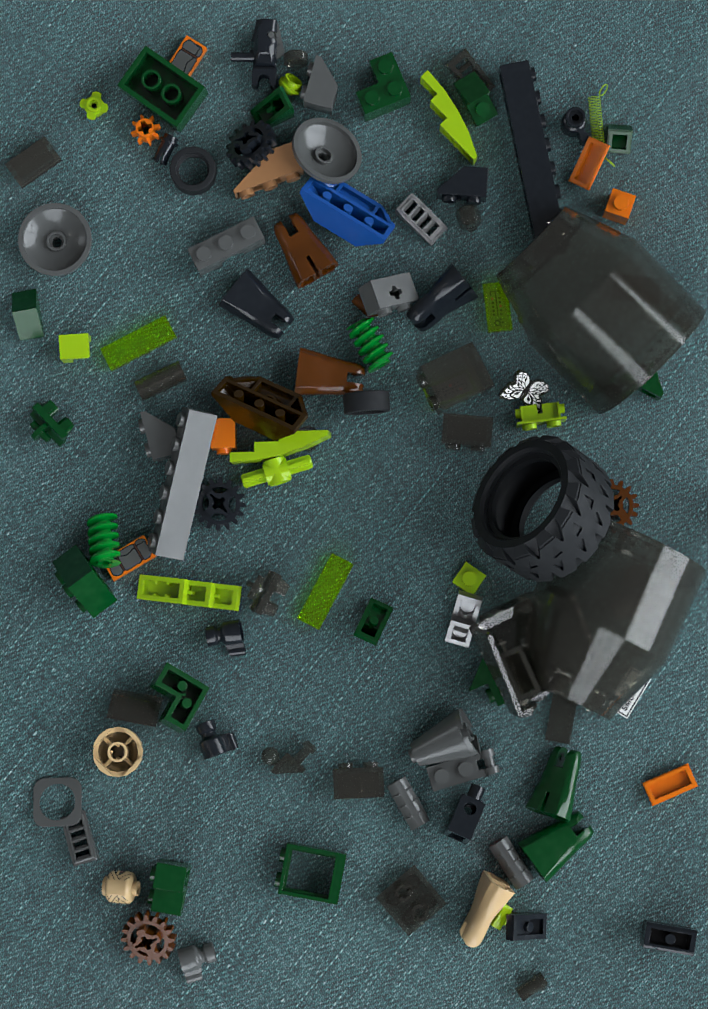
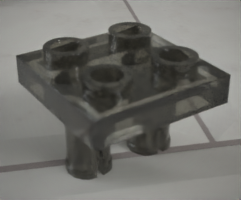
M412 865L376 896L377 900L408 937L447 904L415 865Z

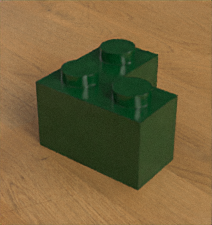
M392 52L370 60L369 69L375 85L356 92V101L365 122L409 105L411 99Z
M74 545L52 562L57 569L54 574L63 585L62 588L70 598L73 596L77 598L75 603L83 613L88 611L95 618L117 601L110 587L96 572L89 559L77 545Z
M168 662L162 664L149 685L150 688L170 699L158 721L178 733L185 732L210 687Z
M161 859L152 866L150 881H154L153 888L155 889H150L148 904H152L151 911L177 916L183 914L191 864Z

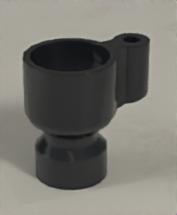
M572 107L564 114L561 121V129L566 136L577 137L579 144L585 146L589 134L584 131L586 115L581 108Z
M240 619L225 621L220 627H205L208 646H215L219 642H223L231 657L246 655Z
M214 719L195 726L197 733L202 737L199 746L204 760L239 748L234 733L217 734L215 732L217 727Z

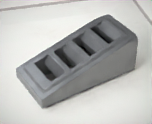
M413 193L395 210V214L430 246L448 229ZM412 204L416 207L407 215L405 211ZM421 211L423 214L414 222L412 219ZM428 217L430 219V222L423 229H421L419 226ZM436 224L438 228L429 236L427 232Z

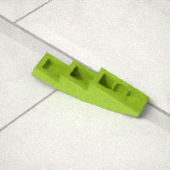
M427 70L421 76L420 84L433 96L430 100V108L443 120L439 131L474 165L477 161V154L469 131L458 109L444 88Z
M328 430L296 431L295 434L281 438L279 441L254 442V452H230V462L234 465L258 463L281 456L286 457L330 439L331 432Z
M140 574L137 599L239 611L242 587Z

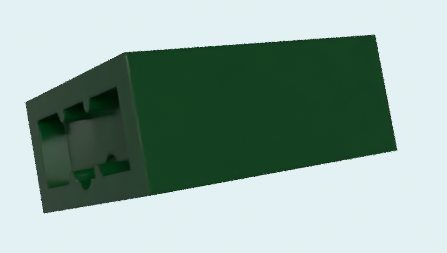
M288 842L287 847L281 848L279 862L284 863L282 872H277L274 887H279L278 894L337 905L347 853ZM293 850L336 858L329 894L286 886Z

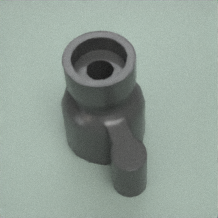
M212 942L203 944L201 948L190 945L177 949L180 965L187 984L202 980V964L204 962L208 964L217 962Z

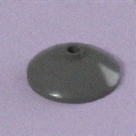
M312 118L303 122L293 135L292 150L294 157L300 167L314 179L328 184H339L350 180L359 170L362 161L359 143L354 135L342 124L327 118Z
M49 203L37 207L26 216L19 229L18 245L23 259L32 269L47 276H63L77 270L86 261L92 247V233L87 220L78 210L62 203ZM57 239L62 240V244L59 247L54 246V241Z

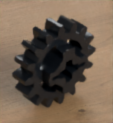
M252 120L249 126L244 123L242 130H235V137H229L231 143L226 145L228 149L226 155L235 167L238 166L241 170L245 167L252 170L255 164L260 167L262 160H269L268 154H274L272 147L277 145L275 141L277 135L268 123L265 124L262 120L257 124Z
M219 477L218 483H214L210 478L209 486L201 484L203 491L199 492V499L196 505L199 509H196L194 514L202 515L199 522L204 523L207 521L208 529L216 525V530L220 531L221 526L224 525L227 530H230L229 523L233 522L238 525L236 517H244L240 509L247 507V505L240 500L245 498V494H238L240 486L231 487L232 480L230 479L225 484L222 477ZM224 488L227 489V491H225L224 493H215L213 489ZM205 496H207L209 506L204 511L203 501ZM212 496H214L216 499L220 501L225 499L223 504L225 506L224 508L227 510V513L223 509L221 510L220 508L214 509L216 504ZM235 497L236 507L234 512L230 510V502ZM216 515H224L227 519L218 521L211 518Z

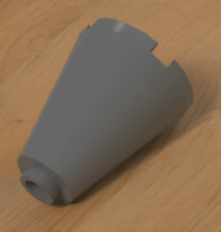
M463 709L454 710L410 743L411 749H408V753L413 763L417 762L420 766L473 757L481 753L477 735H473L470 728L473 726Z

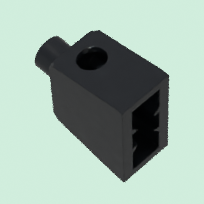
M472 783L467 795L462 794L459 797L443 835L465 845L471 841L486 805L481 802L485 792L483 787ZM465 807L471 808V815L464 811Z

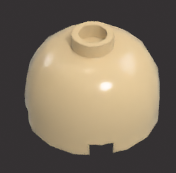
M114 727L106 729L99 734L93 745L94 763L100 771L108 776L121 777L129 775L138 768L142 761L144 752L142 742L137 734L128 728Z

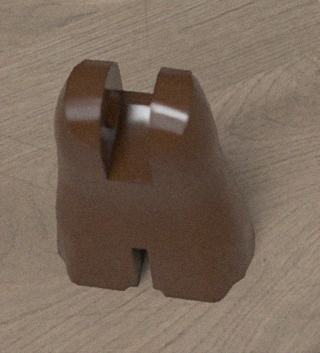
M295 212L289 215V219L297 231L296 234L289 236L286 227H284L281 221L274 224V232L297 288H304L335 270L339 263L313 233L306 221Z
M300 347L294 392L300 395H343L345 393L363 391L364 385L347 382V375L365 376L366 368L354 362Z

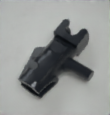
M274 19L256 20L251 39L254 42L253 49L250 52H231V62H253L252 88L257 90L260 80L266 78L270 81L271 89L276 90L277 60L285 54L279 24Z

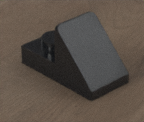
M512 911L511 914H507L506 940L546 939L547 913Z

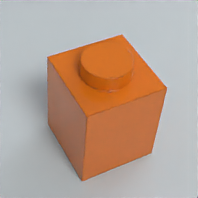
M613 188L602 217L625 225L629 219L636 196Z
M217 418L211 449L216 451L217 455H229L231 450H237V425L231 418Z

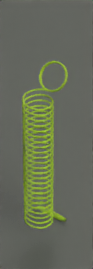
M604 84L599 91V98L600 96H603L606 93L608 85L606 87L605 92L602 95H600L602 88L607 84ZM588 97V99H590V100H595V101L600 100V99H595V98H590V97ZM597 103L590 104L588 107L599 109L601 108V103L599 105ZM595 111L590 112L589 115L599 117L602 113ZM595 119L591 120L590 123L600 125L603 121ZM603 124L595 129L603 130ZM594 128L591 129V131H594V132H598V133L603 132V131L594 130ZM603 135L602 137H600V138H603V139L595 138V139H597V140H599V141H602V140H603V143H604V135ZM605 156L604 159H606L612 166L615 167V165Z

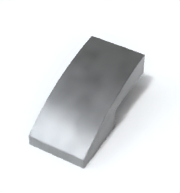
M459 590L446 634V642L469 648L482 604V596Z

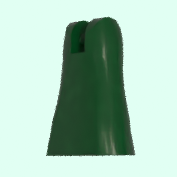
M556 746L553 749L543 774L525 806L527 809L540 815L570 822L576 783L581 766V752L573 749L567 752L565 747Z
M580 811L572 812L570 822L557 820L517 842L519 848L528 860L532 861L531 864L546 883L586 844L594 833L590 825L580 830L577 834L571 829V827L584 818Z

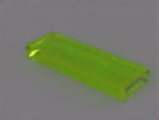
M164 315L100 350L111 371H114L177 337Z
M332 553L297 619L320 630L354 564Z

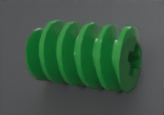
M374 317L364 318L346 329L352 330L349 337L350 339H356L353 343L354 346L357 348L362 347L358 352L359 356L367 355L363 363L366 365L371 364L368 368L369 373L391 362L389 358L393 354V351H384L389 345L388 342L382 344L379 342L384 335H375L379 326H370L375 319Z
M102 513L94 515L87 520L89 528L87 534L90 537L88 539L90 546L89 554L91 555L89 562L94 567L112 568L121 564L120 561L114 560V558L120 557L121 553L113 550L120 546L119 542L113 541L119 538V533L112 532V530L118 529L119 525L111 522L117 520V514Z

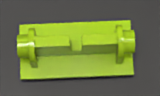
M558 401L541 404L542 413H538L537 404L519 406V409H515V418H520L521 422H517L516 428L522 427V431L537 429V425L547 424V428L562 426L561 422H565L567 416L561 417V413H565L564 403L559 404Z

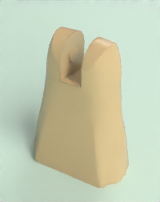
M483 870L472 906L459 930L465 944L472 948L481 944L492 920L515 894L505 880Z

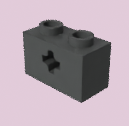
M410 272L370 280L358 288L367 316L377 314L378 317H384L391 314L393 310L402 313L408 311L411 308V304L419 300Z

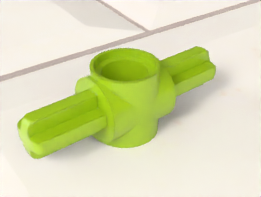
M305 455L287 461L286 457L281 456L263 462V468L242 474V484L244 488L266 482L270 487L291 481L292 474L312 469L310 455Z

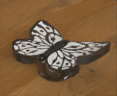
M519 369L513 376V382L507 383L498 396L504 400L518 398L523 401L525 406L537 404V411L540 413L541 404L543 403L540 396L548 393L549 385L543 379L530 380L529 374L525 370Z

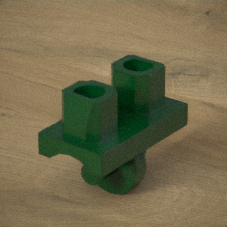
M52 400L42 405L36 403L32 407L33 411L30 414L34 419L30 424L34 429L31 438L34 441L42 438L46 443L52 439L61 447L73 430L74 424L67 417H64L58 423L52 418L59 410Z

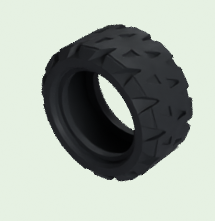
M543 435L522 440L517 446L510 447L500 455L481 480V485L475 494L472 505L474 518L471 520L474 537L478 539V546L487 555L527 580L533 579L536 582L553 581L554 576L563 578L574 572L582 562H586L598 549V544L605 537L611 523L610 513L614 510V493L611 489L612 484L607 473L596 462L567 441H563L556 436ZM561 482L558 499L550 514L535 530L524 535L527 517L536 501L550 487Z

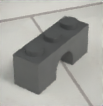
M253 216L189 248L188 252L200 276H203L221 267L226 259L239 253H244L245 255L265 245L266 242Z

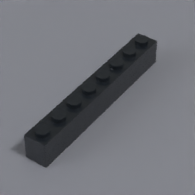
M529 60L500 65L498 73L537 259L566 254L568 246H571L569 232H564L563 223L566 222L564 208H559L558 199H561L559 184H554L553 176L556 175L554 161L549 160L548 152H551L549 137L545 138L543 129L546 128V120L544 114H540L538 105H541V96L539 90L535 91L533 82H536L535 69L530 67Z

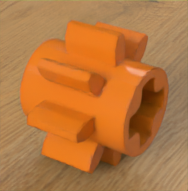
M140 115L138 122L132 121V125L136 130L132 131L131 135L132 137L139 136L137 140L138 145L146 142L149 146H152L151 141L154 139L160 140L156 131L160 130L161 126L160 124L153 125L155 121L154 116L146 119L143 115ZM144 127H148V134H144Z

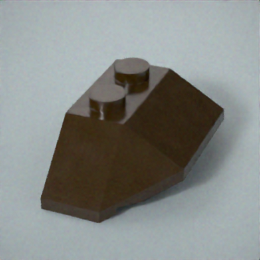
M225 376L211 392V396L234 422L273 440L295 434L308 418L302 395L261 376H242L237 378Z

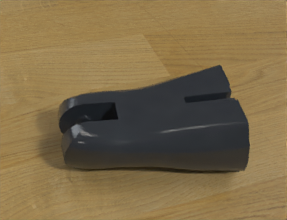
M451 263L430 290L407 311L406 315L419 331L424 332L432 328L447 314L477 299L478 295Z
M248 268L242 273L219 304V307L276 339H279L284 332L270 321L274 315L289 326L294 321L289 310Z

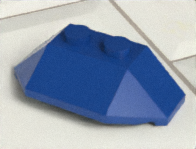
M310 177L299 192L314 222L354 246L383 244L395 228V224L391 222L388 213L381 204L346 183L328 184Z

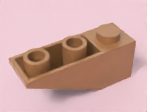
M292 142L273 148L274 154L267 155L269 160H262L261 166L258 167L256 165L233 190L235 198L248 199L253 197L255 192L259 190L270 191L277 188L281 182L287 181V183L299 180L301 175L304 174V170L294 157Z

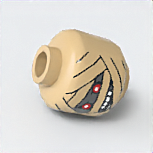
M113 870L103 879L102 894L106 896L108 902L130 904L135 896L140 894L141 883L137 881L135 874L131 871Z

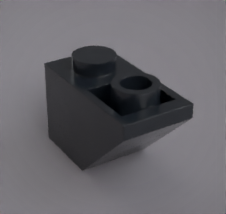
M463 166L438 188L437 199H442L443 203L448 204L456 203V200L466 201V204L480 205L481 202H485L487 197L488 168Z

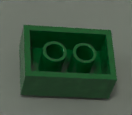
M146 45L117 85L124 94L180 133L208 95L207 89L202 84Z

